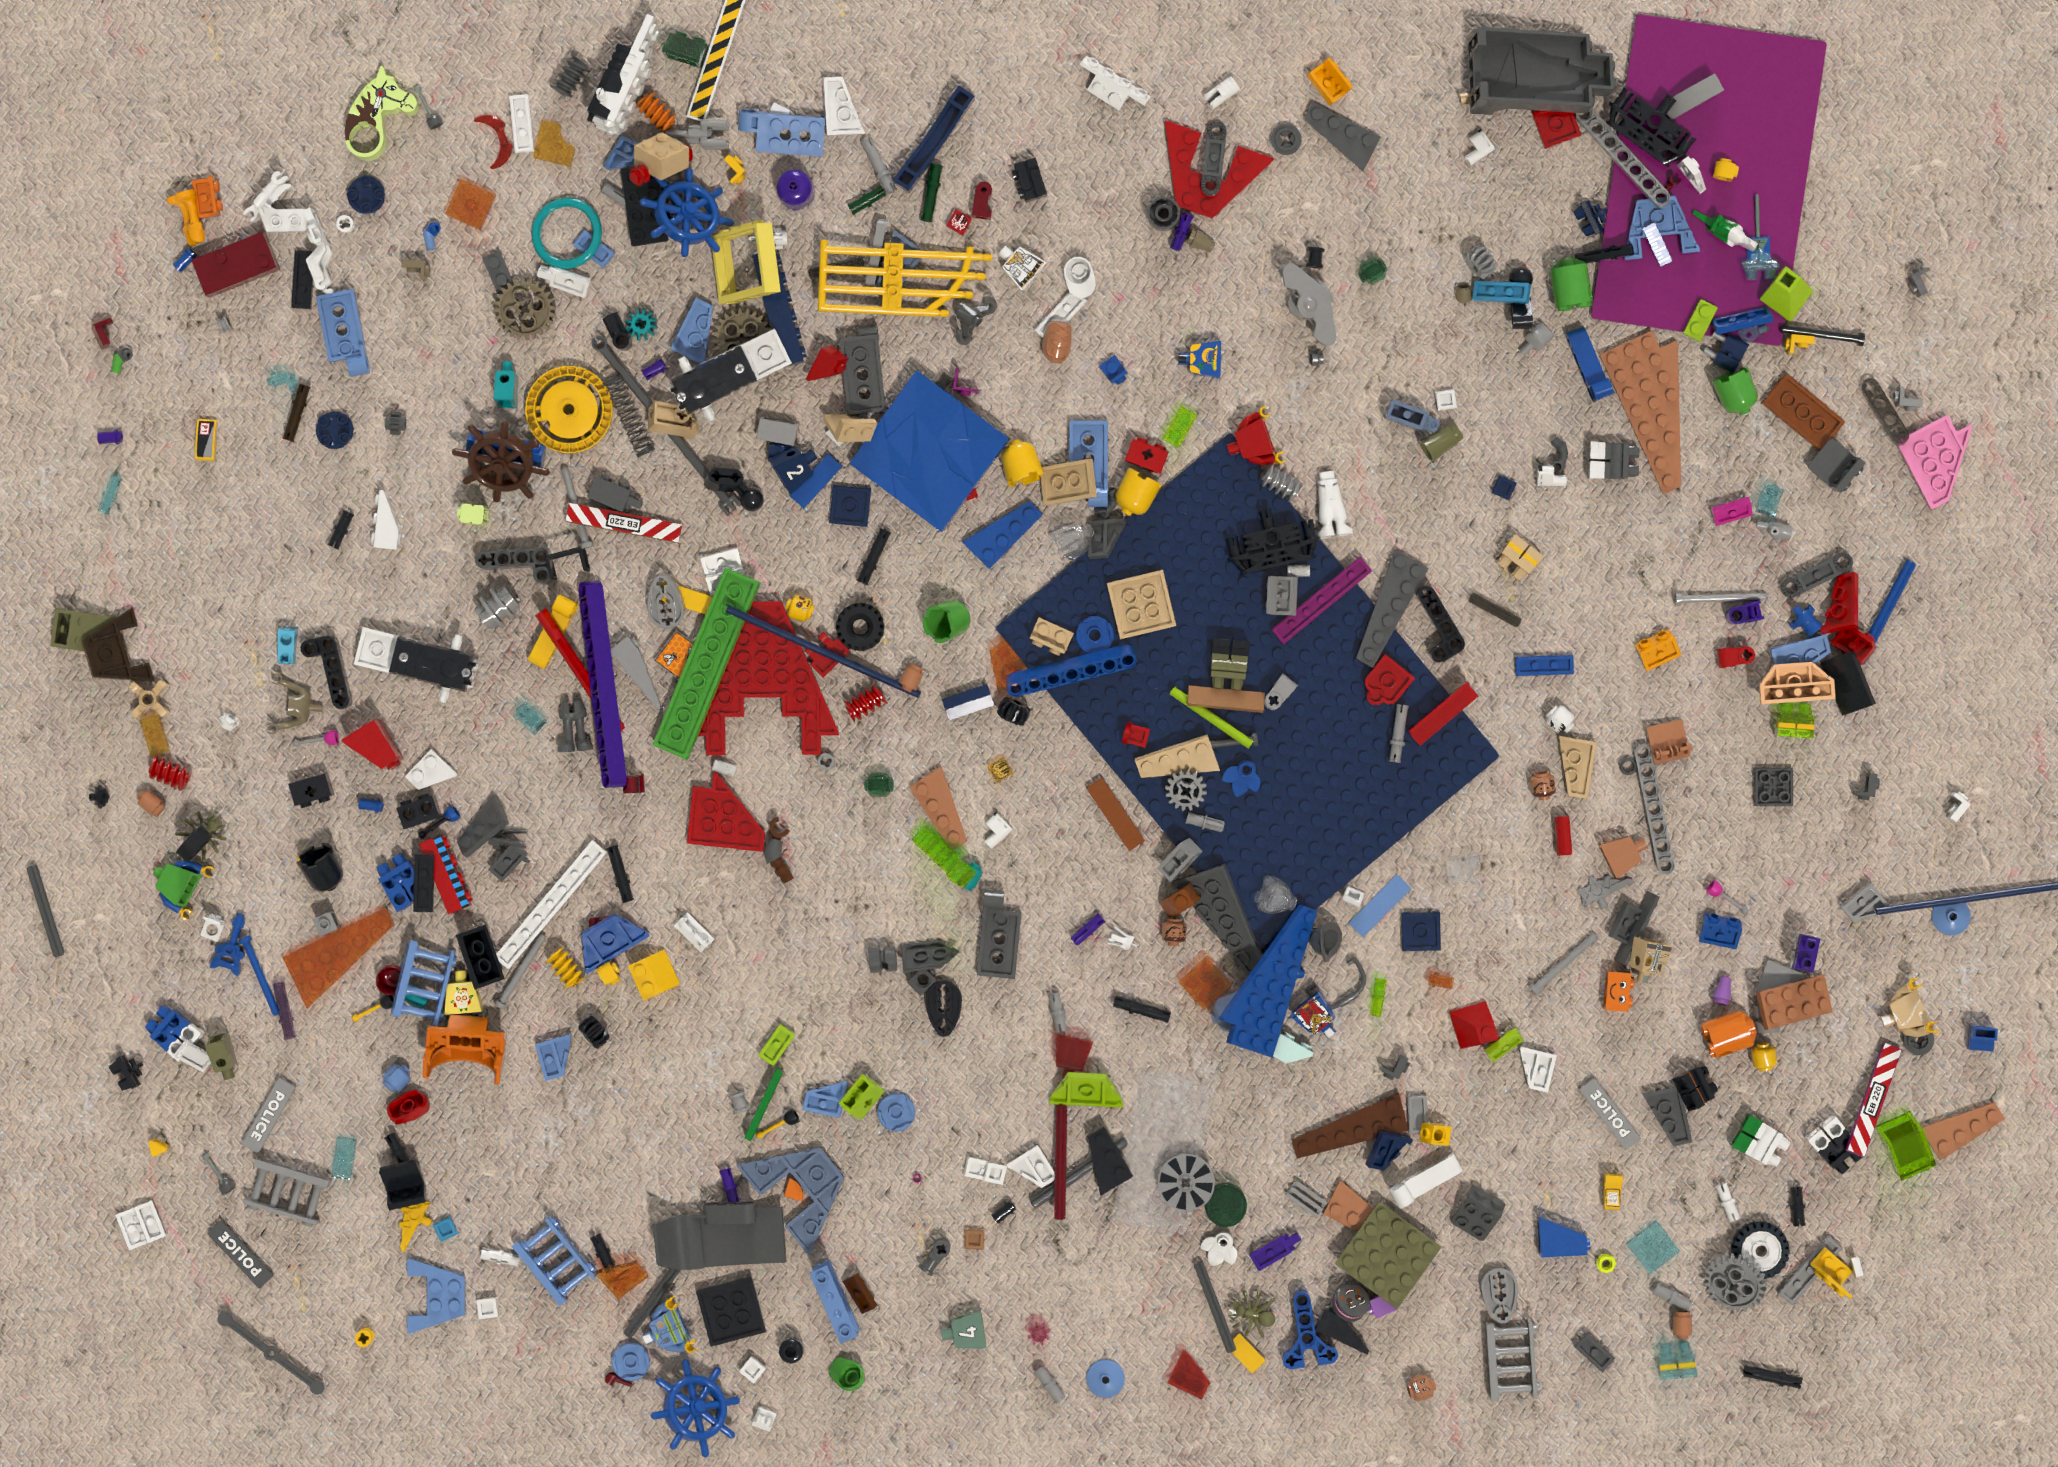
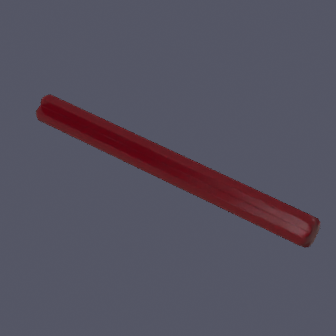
M1057 1105L1054 1218L1056 1220H1064L1066 1218L1067 1106Z

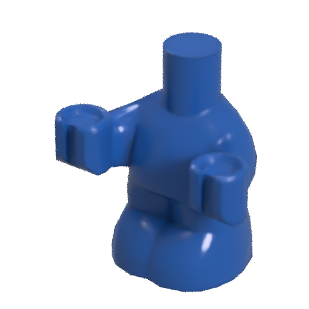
M1798 605L1792 609L1797 615L1796 620H1792L1789 623L1793 630L1801 627L1809 637L1822 627V624L1814 618L1813 612L1815 609L1811 605H1808V608H1805V610H1802Z

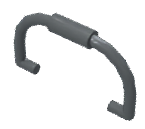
M1353 957L1346 963L1348 966L1355 963L1361 974V984L1355 992L1353 991L1340 999L1338 1003L1329 1005L1331 1009L1342 1008L1358 998L1357 996L1366 985L1365 971L1356 957ZM1315 983L1306 987L1309 996L1314 994L1312 989L1317 987Z

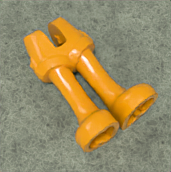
M194 189L182 191L166 198L169 205H177L180 208L184 222L182 230L190 246L197 245L205 240V231L197 215Z

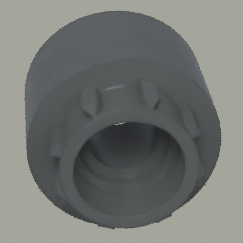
M1160 196L1149 204L1147 220L1151 227L1158 231H1169L1177 225L1180 218V208L1174 199ZM1166 209L1169 212V216L1165 219L1158 216L1159 210Z

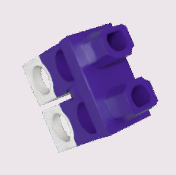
M1796 932L1793 949H1796L1797 952H1792L1789 968L1814 973L1820 938L1815 935Z

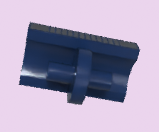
M1588 200L1581 203V206L1573 211L1578 220L1587 216L1590 222L1582 227L1585 236L1604 232L1601 223L1607 221L1604 216L1608 212L1607 208L1601 210L1599 204L1592 207Z

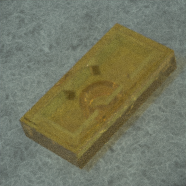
M157 714L141 719L140 723L150 756L170 751L160 715Z

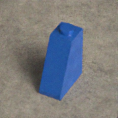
M1537 1217L1539 1256L1541 1258L1587 1255V1250H1590V1239L1584 1233L1543 1217Z

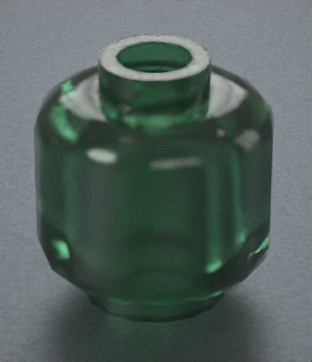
M1373 256L1360 264L1358 275L1363 283L1367 282L1370 285H1374L1386 277L1388 269L1381 258L1378 259Z
M886 772L871 773L864 782V788L871 797H887L890 795V792H893L894 781Z

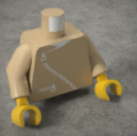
M1919 977L1911 978L1909 983L1898 989L1891 998V1004L1888 1007L1890 1014L1881 1017L1884 1028L1895 1024L1898 1032L1916 1038L1940 1032V1030H1933V1025L1938 1024V1022H1929L1918 991L1914 990L1923 986V983L1915 984V980Z

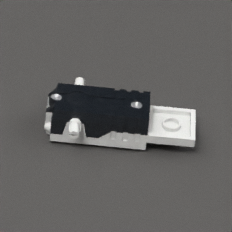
M646 15L632 48L617 44L612 60L609 61L608 68L605 70L587 109L589 113L587 121L594 123L596 129L604 131L609 135H620L622 130L626 129L630 112L633 113L636 107L635 101L638 96H641L644 90L643 84L651 75L652 68L648 59L652 55L654 42H657L660 37V30L654 16Z
M774 328L693 368L685 356L679 358V365L683 373L671 378L672 383L669 389L674 394L680 411L686 410L689 415L702 409L708 422L716 419L710 406L711 403L791 364V361Z
M366 627L362 628L354 661L355 665L441 686L438 701L446 703L450 689L468 692V688H473L475 683L474 676L476 675V669L479 667V661L476 660L477 655L460 651L463 637L461 635L455 634L451 648Z

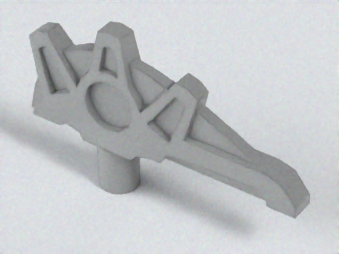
M1605 876L1604 880L1596 881L1594 877L1588 879L1589 885L1585 889L1579 888L1577 892L1582 897L1583 907L1591 904L1593 901H1597L1602 910L1608 907L1604 899L1608 894L1635 882L1631 879H1610L1609 876Z

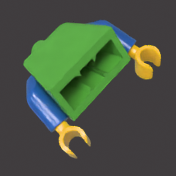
M185 860L176 861L173 865L166 864L165 868L158 866L154 870L153 875L158 878L155 887L160 891L159 895L164 906L176 913H181V917L184 920H188L189 917L185 916L184 911H189L193 914V909L186 907L202 876L199 873L202 872L204 876L212 877L207 875L205 870L207 868L214 870L212 866L202 867V864L193 861L186 862Z

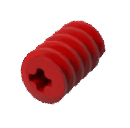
M871 685L872 692L864 689L865 696L859 692L858 700L851 697V704L847 700L845 701V707L854 723L855 717L859 720L862 719L861 713L868 716V709L874 712V705L881 708V701L888 704L879 688Z
M156 755L149 768L150 779L156 778L157 782H161L164 779L165 785L171 782L172 788L178 785V790L182 791L190 780L192 770L186 773L187 767H184L180 771V764L173 768L172 761L166 765L165 758L158 762V755Z

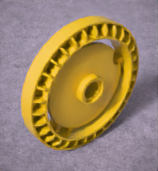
M576 366L557 367L540 376L532 385L525 406L526 420L535 438L547 448L565 454L584 452L597 445L605 437L611 426L614 410L613 401L610 400L611 395L609 392L608 394L606 393L608 388L603 386V381L592 372ZM575 377L573 381H563L553 385L545 393L541 406H537L539 397L547 385L559 378ZM580 378L586 380L584 385L578 382ZM590 384L597 390L602 402V417L596 430H594L593 425L598 416V404L594 394L588 388ZM567 405L574 406V412L571 415H566L565 413ZM538 410H540L541 417L537 418ZM549 421L550 428L548 430L559 437L568 439L581 437L582 440L575 443H563L553 440L543 431L539 422ZM590 430L592 434L586 438L584 434Z

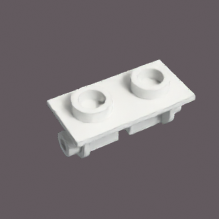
M688 912L674 925L700 952L714 940Z

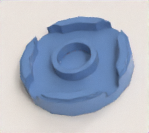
M893 1093L884 1097L877 1111L878 1120L882 1126L895 1132L908 1128L912 1124L916 1113L911 1099L900 1093Z
M636 1342L624 1343L614 1352L612 1367L614 1372L622 1379L627 1381L638 1380L647 1373L650 1367V1356L644 1346Z

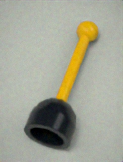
M383 995L380 999V1004L358 1015L354 1014L352 1020L357 1022L359 1018L380 1007L391 1009L394 1000L393 996Z
M793 1108L785 1113L784 1120L764 1131H758L756 1137L761 1139L764 1134L785 1123L788 1125L799 1123L798 1114Z

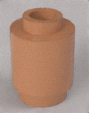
M912 663L908 667L906 666L899 681L902 684L901 689L910 693L912 689L916 691L923 677L922 672L924 669Z
M150 789L148 791L143 790L137 797L139 800L137 804L151 816H159L166 808V805L163 804L164 801Z
M1675 1311V1316H1673V1335H1677V1339H1688V1336L1692 1335V1316H1690V1311Z

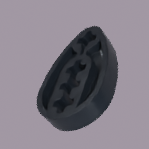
M939 981L934 983L927 991L926 1009L929 1020L937 1034L942 1037L949 1036L960 1017L962 994L954 983ZM942 984L949 988V991L946 992V997L949 998V1001H946V1007H949L950 1010L946 1011V1014H942V1011L938 1009L942 1007V1001L938 1000V998L942 997V992L938 991ZM943 1018H945L946 1026H950L946 1033L939 1030V1026H942Z

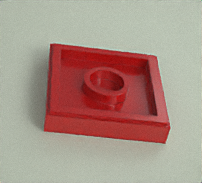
M1540 110L1532 112L1544 149L1581 136L1573 112Z

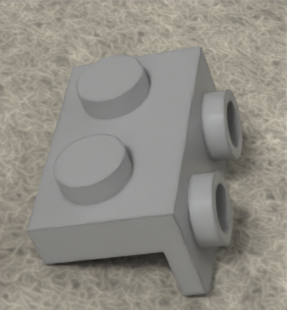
M1268 576L1266 584V614L1296 616L1298 577Z

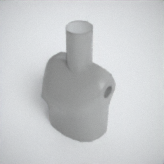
M1540 322L1525 335L1527 343L1519 351L1524 356L1532 348L1540 351L1555 336Z
M1776 521L1768 523L1756 522L1755 528L1768 531L1775 541L1780 539L1789 541L1791 538L1792 526Z

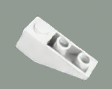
M379 490V494H376L375 505L378 506L377 513H374L373 524L376 525L375 532H372L371 543L374 544V548L400 550L401 529L387 492Z

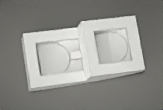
M967 1156L963 1175L1003 1185L1007 1166Z

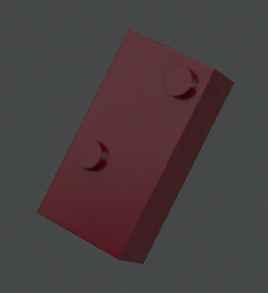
M264 232L257 233L191 260L203 292L209 298L281 270L268 236Z

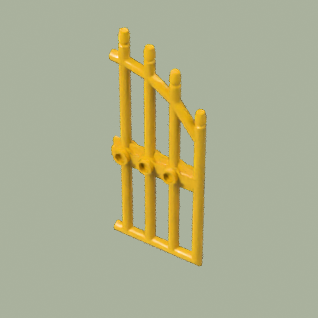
M820 240L818 311L948 317L949 311L945 309L938 310L940 306L951 298H973V292L958 291L963 282L975 279L985 280L986 278L984 273L968 272L971 261H992V255L973 253L974 247H966L965 253L904 250V244L884 243V249L828 246V240ZM827 254L884 256L883 268L827 265ZM903 257L964 260L961 272L903 269ZM827 273L883 276V287L826 285ZM902 277L956 279L949 290L902 288ZM826 292L882 295V307L826 304ZM902 296L938 298L925 309L901 307Z

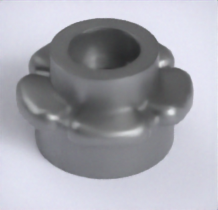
M1319 349L1310 352V364L1319 368L1320 364L1324 362L1323 352L1320 353Z

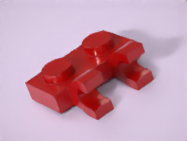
M825 632L818 636L827 646V650L843 657L850 652L838 638L832 641ZM809 649L804 650L813 659L810 665L822 678L838 664V662Z

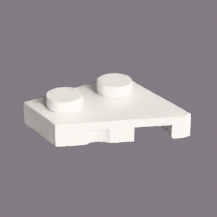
M1687 156L1677 167L1697 192L1701 194L1706 190L1701 172L1698 169L1700 166L1694 158L1690 159Z
M430 749L405 778L420 790L454 778L459 774L433 749Z
M1520 1046L1519 1050L1528 1088L1548 1093L1557 1055Z
M1038 1145L1006 1164L1008 1168L1021 1174V1176L1029 1179L1041 1188L1055 1180V1171Z

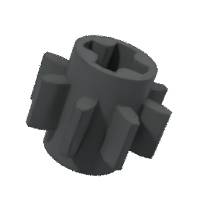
M391 412V416H386L385 429L390 430L391 435H401V431L406 430V416H401V412Z

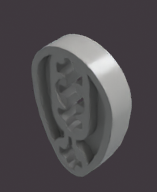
M659 573L649 590L648 615L656 626L669 629L677 626L682 621L686 608L683 596L676 582L669 574ZM661 578L667 581L664 588L661 583H658ZM664 596H666L667 600H670L667 603V608L671 609L668 616L673 619L670 623L664 620L666 611H662V609L665 607V602H661Z
M1494 1267L1483 1275L1480 1287L1483 1300L1490 1314L1497 1322L1504 1324L1511 1319L1515 1311L1518 1283L1511 1271L1503 1267ZM1497 1271L1503 1275L1500 1278L1501 1284H1504V1287H1501V1291L1505 1294L1502 1300L1495 1297L1498 1294V1289L1494 1288L1497 1280L1493 1276L1496 1275ZM1501 1305L1504 1312L1507 1313V1315L1504 1316V1319H1501L1500 1316H1497V1314L1500 1313Z

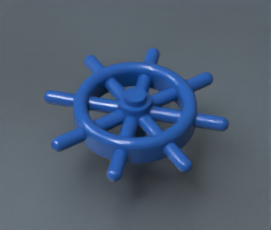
M691 168L686 169L685 181L669 184L665 179L659 180L655 178L663 188L656 201L645 198L640 200L641 206L654 209L655 218L659 227L651 232V236L657 238L665 233L674 241L681 243V255L683 257L688 256L689 245L699 244L704 241L714 252H719L720 247L711 235L716 230L718 224L729 227L734 225L732 219L719 216V209L715 198L723 193V189L718 187L709 193L702 186L693 183V170ZM677 193H684V202ZM692 195H693L694 197H696L697 199H699V200H698L697 202L693 203V202H692ZM668 196L676 206L665 203ZM705 206L707 213L698 210ZM666 212L674 213L675 216L669 220ZM698 219L708 221V226L706 229L702 226ZM690 223L698 233H690Z
M684 1359L682 1361L684 1378L677 1380L672 1385L662 1378L656 1379V1384L667 1391L664 1398L663 1410L652 1412L651 1418L653 1420L665 1418L670 1429L676 1434L670 1443L672 1450L678 1447L682 1439L699 1442L702 1456L706 1458L709 1456L706 1439L711 1438L719 1431L730 1439L735 1437V1432L725 1426L724 1423L727 1416V1406L739 1404L740 1399L739 1397L725 1399L722 1390L715 1383L721 1373L719 1367L714 1368L709 1378L701 1375H692L690 1362L688 1359ZM687 1385L689 1398L680 1392V1389ZM695 1385L703 1387L698 1397ZM710 1393L714 1401L705 1402L704 1400ZM675 1399L683 1403L684 1406L675 1408ZM716 1408L715 1417L709 1414L706 1410ZM702 1418L711 1424L710 1428L704 1431ZM693 1419L695 1421L697 1432L688 1430Z

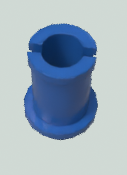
M190 248L185 249L180 258L173 263V266L182 273L192 262L191 260L197 257V254Z
M360 797L358 804L360 810L375 811L377 814L383 811L384 801H381L380 798L374 800Z

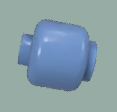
M392 1064L382 1074V1083L391 1092L394 1090L400 1092L411 1080L408 1075L410 1071L403 1064L400 1066Z

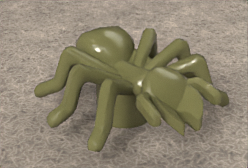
M197 811L200 825L204 827L203 817L200 811ZM211 813L207 818L208 822L205 828L210 834L211 831H221L226 827V825H223L221 828H218L222 824V820L216 822L218 816L210 820L214 813ZM186 818L184 819L194 830L198 828L193 822ZM189 832L175 833L176 836H190L192 834ZM211 834L212 838L220 839L223 841H226L227 839L226 837L220 835ZM210 840L208 843L216 853H219L216 845ZM206 845L203 847L202 862L206 861Z
M1243 1290L1248 1308L1245 1309L1241 1301L1233 1299L1239 1305L1236 1303L1230 1304L1235 1309L1229 1308V1311L1236 1316L1228 1315V1317L1233 1319L1245 1315V1317L1240 1322L1234 1324L1232 1328L1235 1329L1241 1326L1247 1319H1250L1245 1336H1248L1252 1323H1255L1260 1336L1263 1338L1264 1334L1259 1323L1265 1327L1275 1323L1274 1313L1270 1310H1265L1275 1302V1298L1268 1301L1266 1305L1259 1307L1261 1291H1257L1255 1304L1251 1307L1247 1291Z

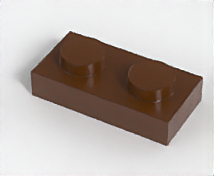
M859 1273L842 1281L862 1314L878 1306Z

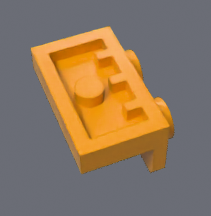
M1669 629L1659 631L1656 635L1642 639L1634 645L1646 671L1682 655L1675 636Z

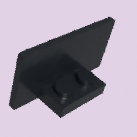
M630 169L622 170L631 246L635 247L669 241V237L665 233L657 238L651 236V232L659 227L654 209L640 205L642 198L656 201L663 188L652 175H650L649 182L637 186L630 180ZM668 197L665 202L666 204H669ZM666 212V214H667V216H668V218H669V220H670V219H671L670 212Z

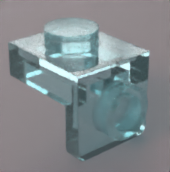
M282 371L272 373L271 377L266 379L270 387L288 383L290 392H297L298 382L296 376H292V373L282 374Z
M1766 484L1760 493L1755 512L1774 518L1784 490L1775 485Z
M527 702L519 706L513 715L515 719L520 721L534 735L547 722Z

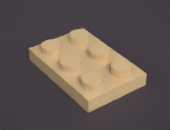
M1093 459L1042 467L1045 475L1041 477L1044 506L1097 497Z

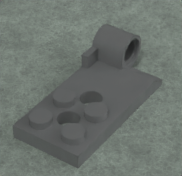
M877 324L858 326V336L839 338L841 353L849 358L846 363V369L843 372L848 415L886 411ZM860 369H865L868 372V378L865 380L859 379L857 372ZM863 388L869 389L871 393L867 399H863L859 395L860 390Z

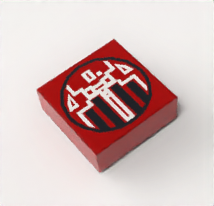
M955 210L946 227L963 236L972 218Z

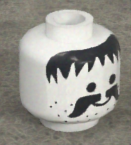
M1555 705L1546 714L1547 725L1558 734L1563 731L1567 733L1574 726L1572 723L1574 715L1563 705L1559 707Z

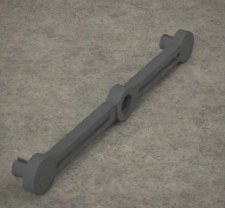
M224 1311L219 1314L218 1323L220 1325L229 1326L264 1352V1357L267 1360L276 1361L307 1384L313 1394L318 1395L324 1391L325 1385L321 1380H314L280 1355L275 1346H268L233 1320L231 1313ZM269 1350H273V1351H274V1355H273V1356H270V1355H269V1353H268Z

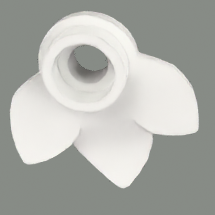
M1219 1232L1216 1236L1205 1238L1201 1243L1200 1248L1208 1251V1262L1211 1266L1219 1265L1224 1260L1231 1265L1235 1263L1237 1249L1233 1246V1237L1230 1233ZM1224 1239L1227 1243L1222 1244L1220 1241Z

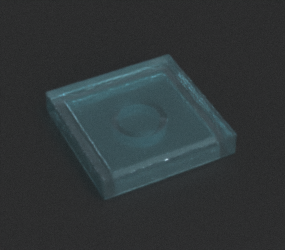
M1656 1220L1626 1243L1649 1274L1680 1252Z

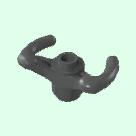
M991 296L983 297L982 302L985 304L989 303L987 306L974 307L970 303L961 302L956 307V317L962 321L963 334L961 330H956L955 333L956 341L960 345H968L972 340L974 327H978L981 324L984 316L995 312L997 309L995 298Z

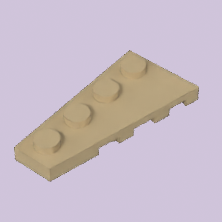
M1208 734L1135 758L1141 778L1173 775V772L1179 775L1180 769L1184 773H1186L1187 769H1190V773L1195 771L1197 773L1220 771Z

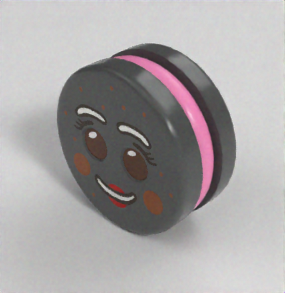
M1348 1283L1341 1286L1334 1294L1332 1307L1338 1317L1348 1322H1354L1361 1319L1368 1311L1370 1298L1364 1288L1357 1284Z

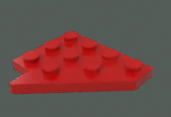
M717 772L713 773L712 788L693 786L687 844L764 851L766 832Z

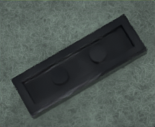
M295 250L291 308L312 310L313 277L306 259L313 251Z
M415 854L413 912H433L434 854Z

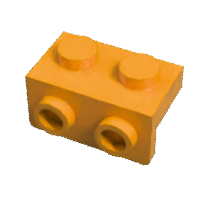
M1330 57L1307 74L1308 79L1330 106L1353 88L1349 79L1344 76L1338 65Z

